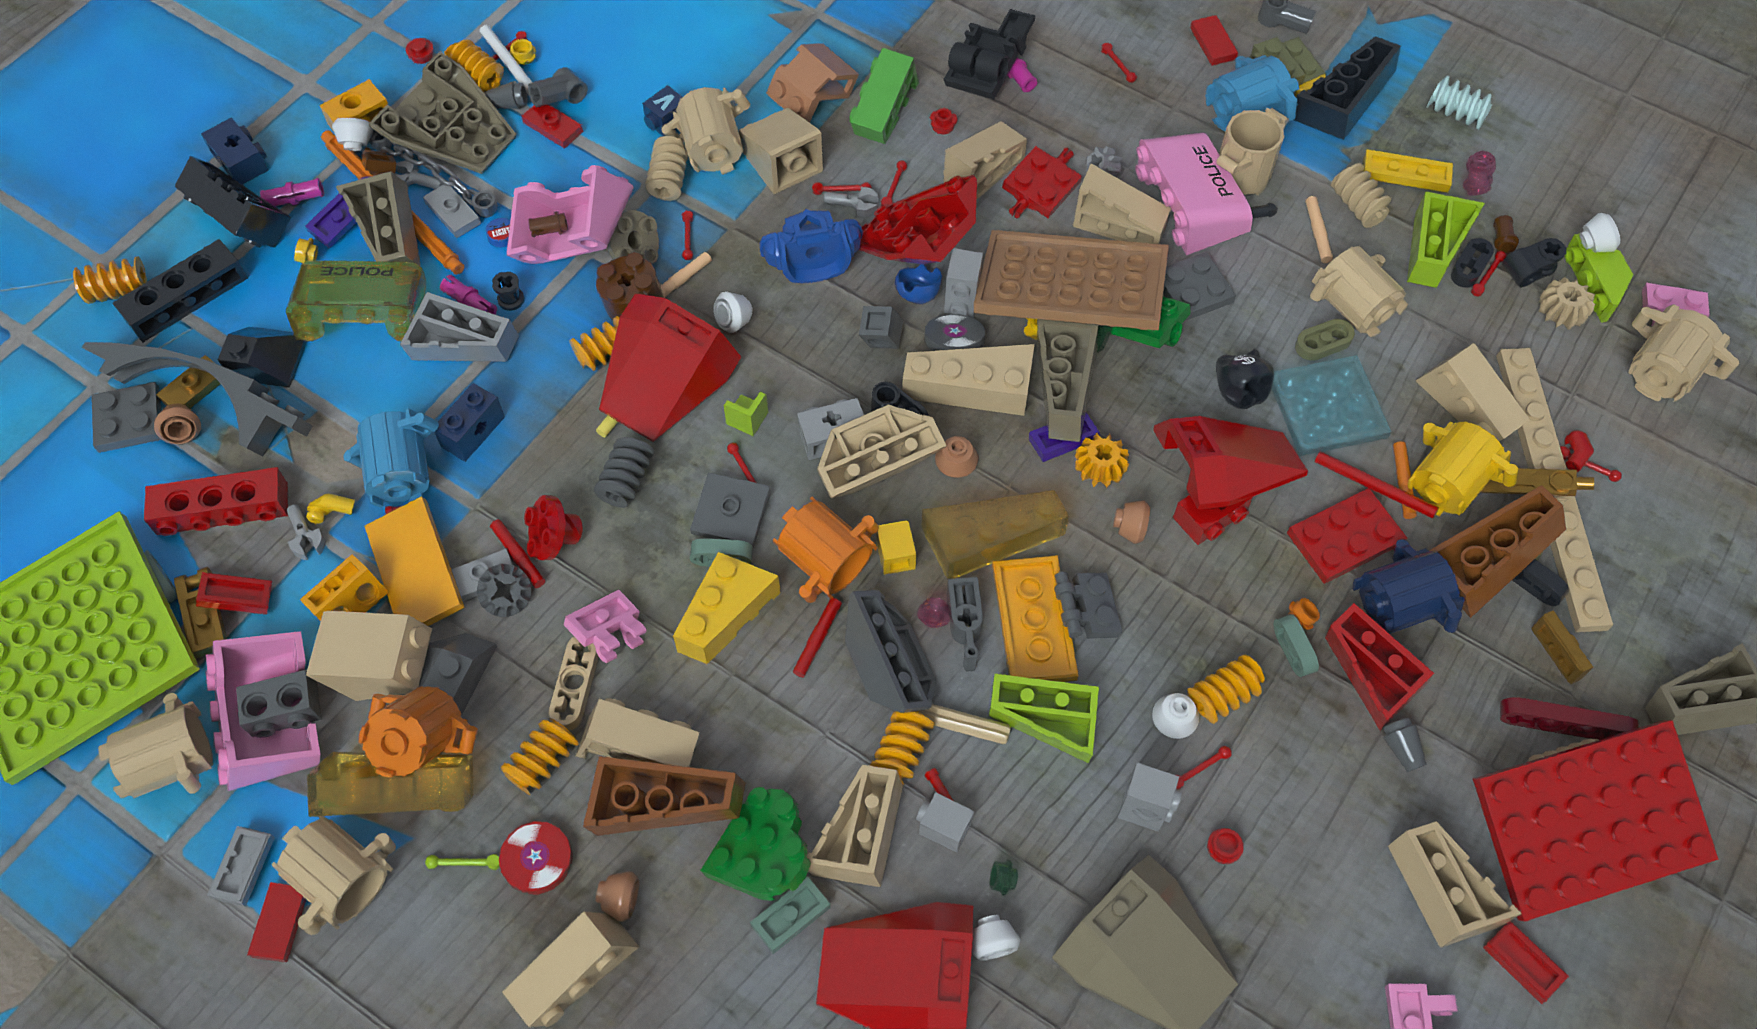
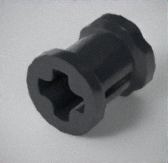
M510 271L500 272L492 279V287L498 294L497 301L499 306L506 311L520 308L525 298L523 292L519 289L518 276Z

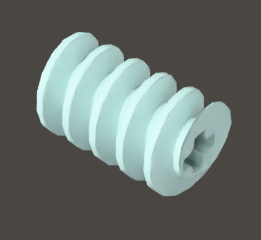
M1446 76L1437 85L1427 108L1433 102H1435L1434 111L1439 112L1446 106V116H1450L1456 111L1455 120L1459 121L1467 115L1466 124L1470 125L1477 120L1476 129L1479 130L1493 105L1491 104L1492 94H1487L1483 99H1480V89H1477L1470 95V85L1467 84L1462 90H1459L1460 81L1457 80L1449 86V76Z

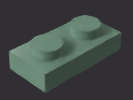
M807 876L795 891H788L753 919L750 925L774 954L829 910L831 904Z

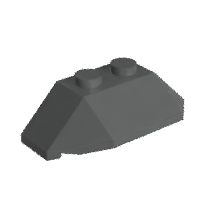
M880 590L853 591L849 595L845 643L869 699L900 713L928 710L932 707L936 679L911 624L893 605L884 600L885 596Z
M467 633L429 643L419 686L438 687L449 696H452L462 716L497 648L496 643ZM442 753L429 761L428 764L436 766Z

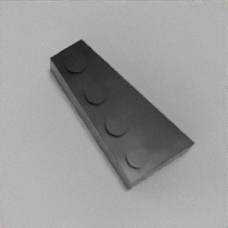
M1376 36L1352 53L1347 62L1343 64L1340 62L1325 78L1320 77L1313 82V87L1308 91L1303 90L1297 94L1298 105L1294 121L1344 140L1395 73L1401 45Z
M193 156L189 157L175 184V187L184 194V199L202 208L203 212L213 217L235 236L244 238L245 241L259 248L262 244L275 248L291 219L290 216L213 164Z

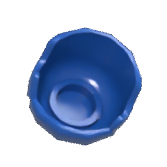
M920 264L916 268L907 267L899 270L894 284L899 295L905 300L914 304H924L936 297L940 290L943 276L939 268H935L931 272L926 268L925 264Z

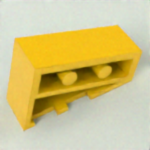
M718 552L673 634L677 652L708 664L737 636V632L749 620L752 621L759 615V610L780 594L779 576Z

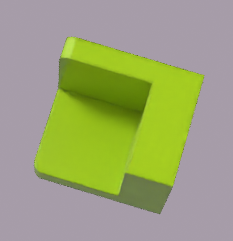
M760 392L755 400L744 395H740L735 403L727 400L724 404L726 424L754 436L768 414L767 394Z

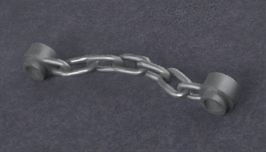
M373 129L369 139L373 149L377 151L384 149L392 156H400L415 165L425 166L443 184L453 186L462 195L463 200L474 207L478 215L488 218L495 214L498 204L492 192L468 190L458 180L457 175L446 166L437 165L424 153L412 149L409 150L407 147L391 142ZM392 144L395 145L394 151L390 150ZM413 153L419 155V161L413 159ZM441 169L451 176L449 181L439 175Z

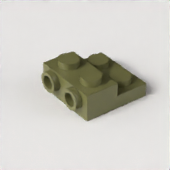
M1278 37L1253 45L1250 55L1251 59H1256L1263 55L1278 58L1286 66L1291 79L1295 78L1299 85L1320 75H1327L1299 37L1285 42H1281Z

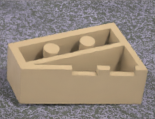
M1000 121L946 149L943 171L944 183L955 176L965 177L974 175L977 179L978 199L1025 158L1027 138Z
M1090 164L1079 190L1073 227L1117 241L1160 244L1171 208L1166 207L1163 203L1097 166Z
M1475 343L1439 363L1415 380L1459 422L1466 421L1477 426L1479 425L1494 435L1498 441L1505 439L1530 420Z
M867 765L861 766L840 800V807L831 822L826 823L823 828L822 836L812 853H808V859L811 861L809 868L811 876L881 887L903 788L897 770Z

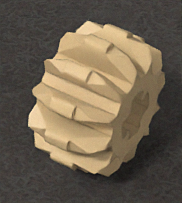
M1566 277L1559 281L1553 280L1540 296L1539 303L1541 305L1539 312L1546 314L1545 321L1553 320L1556 323V328L1563 324L1569 330L1575 325L1580 326L1585 323L1588 316L1591 315L1595 306L1593 303L1595 294L1587 292L1588 285H1579L1577 279L1572 282Z

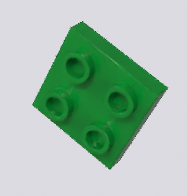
M1163 297L1159 330L1110 327L1106 325L1107 333L1159 349L1163 345L1174 347L1181 337L1182 323L1191 314L1190 304Z

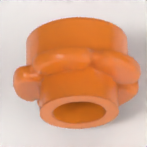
M1302 598L1296 602L1292 601L1289 604L1290 611L1288 615L1293 614L1306 630L1312 629L1314 627L1313 624L1320 619L1317 607L1307 598Z

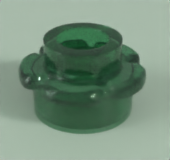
M1007 859L1006 862L995 861L991 868L989 878L990 889L999 891L1002 896L1007 895L1009 890H1014L1017 885L1018 870L1012 868L1011 860Z

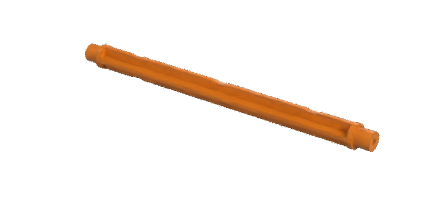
M326 130L321 134V140L325 143L326 148L345 164L358 179L365 176H374L364 169L362 160L353 151L345 150L344 145L337 142L336 136L330 130ZM412 211L416 238L431 251L446 269H450L456 275L463 272L465 266L460 261L459 256L438 238Z

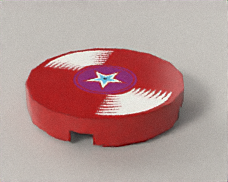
M533 821L520 825L507 836L501 846L499 865L502 875L512 888L528 894L539 895L553 890L564 881L570 864H572L573 853L568 838L560 828L548 822Z

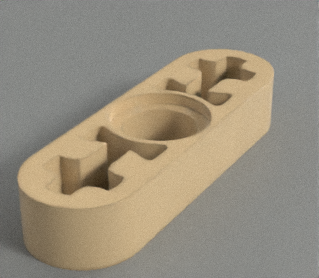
M572 637L567 644L549 708L550 718L561 723L569 731L577 728L582 721L599 658L596 648L592 643L587 646L590 652L583 654L581 661L583 667L578 665L579 656L576 650H582L583 645L575 637ZM581 675L584 678L582 686L574 690L565 687V682L570 676ZM565 697L571 699L570 709L573 715H567L566 719L562 720L559 712H565L568 703Z

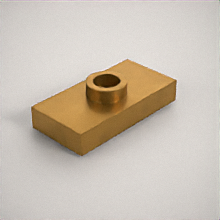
M204 355L202 358H200V359H204V360H208V361H210V362H213V361H212L209 357H207L206 355ZM188 368L156 395L166 406L178 403L192 408L220 383L206 371Z
M1554 610L1543 614L1531 628L1570 685L1580 681L1593 668L1580 649L1575 636L1568 632Z

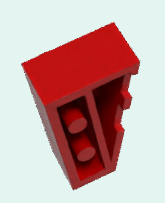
M1355 603L1330 625L1325 639L1380 731L1427 685L1434 675L1433 671Z

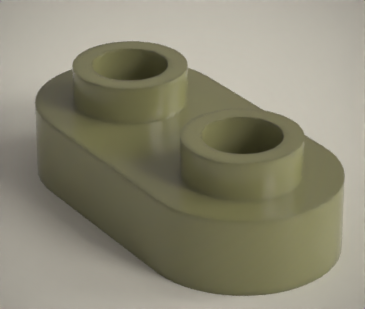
M1332 319L1313 326L1299 334L1295 343V350L1300 357L1306 360L1314 361L1347 349L1354 338V328L1343 319Z

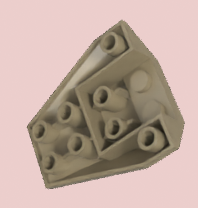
M441 51L423 68L422 82L395 109L386 105L369 123L371 128L395 144L481 174L516 138V133L464 67Z
M1150 855L1135 865L1112 888L1052 956V959L1080 986L1166 1029H1199L1238 985L1177 880Z

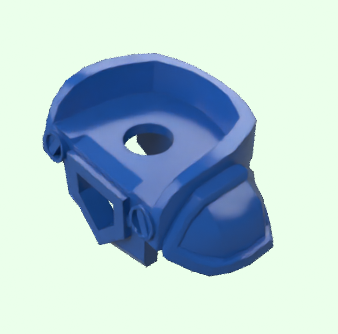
M805 209L801 213L785 218L782 232H773L763 236L759 249L761 257H765L766 262L770 266L782 270L786 278L792 283L819 282L837 277L847 270L851 257H854V253L860 249L863 231L857 220L846 219L833 222L829 211H810ZM807 221L811 222V224L804 225Z

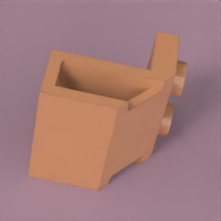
M823 43L801 44L796 49L800 53L789 64H781L776 69L766 92L783 109L789 108L809 123L820 100L849 98L859 76V73ZM836 80H848L844 88Z

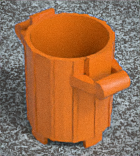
M811 497L810 500L812 502L804 505L800 510H796L792 506L784 514L782 519L787 524L782 529L779 539H773V543L778 546V549L810 577L806 584L802 585L799 589L800 596L808 603H813L821 592L825 593L832 600L834 597L832 594L845 589L866 566L872 554V549L876 551L878 548L870 538L879 528L874 518L867 515L853 529L825 504Z
M419 686L405 695L389 694L385 696L383 694H374L368 715L369 720L360 730L358 743H363L362 748L371 764L377 768L376 773L392 778L394 776H407L423 767L442 752L471 754L478 728L469 725L467 719L461 718V711H459L452 696H449L438 687Z

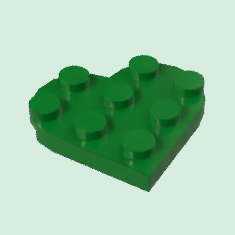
M763 787L754 788L741 806L740 817L731 820L700 871L709 879L762 900L773 901L775 900L773 896L780 895L788 889L792 892L795 891L805 880L811 866V861L808 859L807 844L798 835L802 825V820L799 818L798 803L784 790L772 788L766 790Z

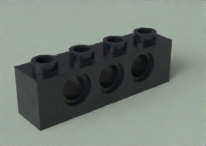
M218 239L130 293L125 294L114 301L113 305L143 343L245 281L248 277L239 261L223 242Z

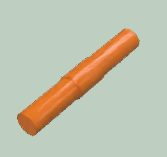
M1399 441L1393 444L1398 487L1414 495L1413 488L1411 490L1408 489V480L1412 475L1406 443ZM1402 504L1405 519L1417 517L1415 510Z

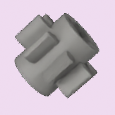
M1107 146L1104 149L1095 147V152L1087 156L1086 172L1090 164H1093L1115 177L1121 172L1120 161L1122 157L1114 155V148Z

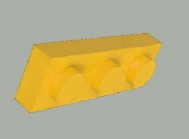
M1368 149L1365 152L1363 172L1368 171L1371 174L1369 180L1375 179L1380 182L1447 193L1452 186L1453 163Z

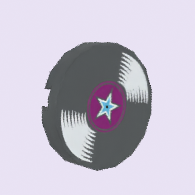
M961 314L942 315L930 320L925 326V343L933 351H935V348L938 350L978 348L985 344V328L979 321Z

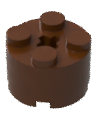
M633 252L627 256L616 258L607 264H602L597 269V291L606 313L612 320L614 317L622 315L635 293L664 298L653 265L639 253Z

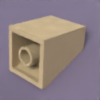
M789 108L773 113L738 130L743 154L773 194L823 172L822 136L820 130Z
M324 611L306 676L355 701L372 699L374 694L386 696L389 694L401 695L409 693L419 686L432 628L410 615Z

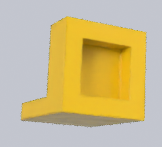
M900 521L878 525L876 543L883 574L916 569V551L909 522Z

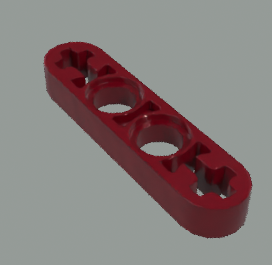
M1519 697L1505 698L1500 702V720L1505 724L1598 740L1639 728L1637 719L1624 715Z

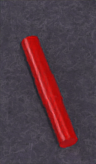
M500 519L493 521L490 524V528L507 549L508 554L516 565L527 575L534 588L543 586L545 579L529 559L521 545L515 540Z
M832 598L827 603L792 671L795 675L802 678L805 677L842 605L838 599Z

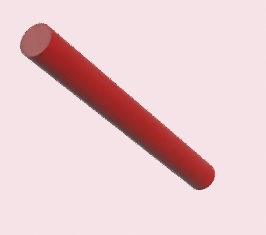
M1320 451L1315 459V463L1434 519L1439 510V507Z

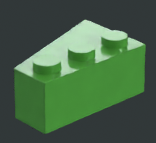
M882 48L879 57H875L872 61L870 78L861 87V99L858 106L853 107L849 122L855 135L886 144L899 121L897 115L900 107H906L909 102V98L906 97L910 88L916 89L919 81L913 57Z

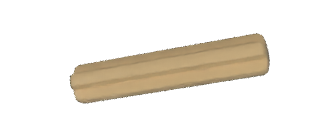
M932 704V707L928 710L918 711L933 721L937 727L1000 744H1006L1009 738L1010 725L935 704Z

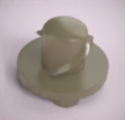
M637 210L623 211L607 246L612 259L614 260L635 252L641 254L651 264H654L658 259L659 248L657 222L653 217Z

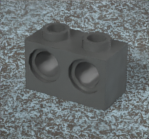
M306 670L236 687L239 726L252 737L264 738L272 736L275 731L287 728H304L310 722L321 720L317 682L306 676ZM302 698L296 706L291 707L295 700ZM267 707L262 714L257 716L262 708Z

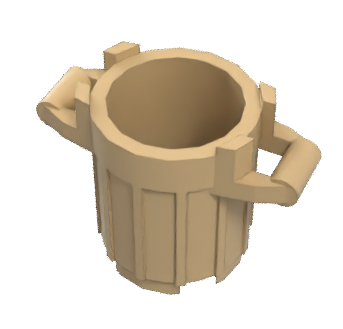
M1674 304L1666 307L1663 312L1643 307L1632 322L1633 328L1637 329L1647 340L1632 359L1633 362L1630 366L1629 374H1633L1636 384L1634 387L1644 396L1655 401H1660L1661 398H1674V401H1677L1692 390L1703 373L1724 380L1739 365L1738 359L1726 349L1730 344V337L1725 333L1722 335L1716 323L1699 312L1679 309V306ZM1650 319L1656 321L1652 327L1646 325ZM1718 358L1724 361L1720 367L1714 365Z

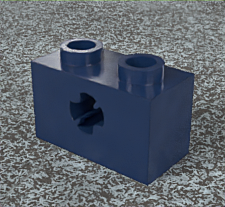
M232 117L201 133L211 154L227 174L242 185L269 171L263 160L267 158V155L258 142L253 144L251 142L253 138L244 125L239 127Z
M472 383L438 421L439 426L434 433L441 448L466 462L505 418L498 397Z

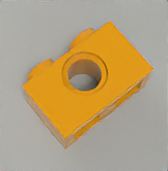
M370 79L321 104L320 108L327 124L333 130L332 124L338 118H358L367 120L370 123L388 105V102Z

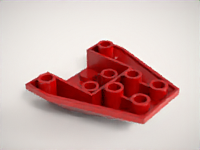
M974 175L965 177L955 176L945 183L892 204H885L879 207L874 213L875 217L869 223L862 226L863 235L859 250L889 261L916 264L941 262L976 223V177Z
M635 293L619 318L599 411L654 442L726 384L740 361L741 355L720 330L670 300Z
M1204 416L1168 419L1154 425L1153 428L1164 449L1179 448L1191 470L1186 489L1197 509L1230 506L1303 478L1308 474L1307 468L1283 432Z
M935 902L824 928L816 1005L868 1029H966L973 939V905Z

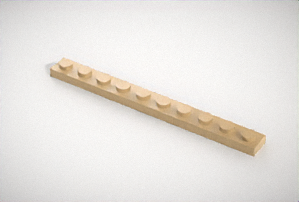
M1531 348L1500 349L1496 357L1503 382L1530 419L1517 429L1528 469L1567 470ZM1554 496L1563 505L1566 531L1551 543L1550 546L1559 577L1569 586V593L1565 598L1575 632L1608 631L1613 626V622L1575 496Z

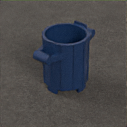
M1398 540L1392 557L1393 563L1367 571L1361 577L1354 579L1352 589L1353 591L1359 589L1363 608L1367 615L1389 634L1433 618L1443 626L1446 632L1454 633L1458 629L1465 599L1464 597H1459L1460 592L1456 576L1447 560L1437 551H1429L1426 548L1416 551L1410 546L1408 541Z

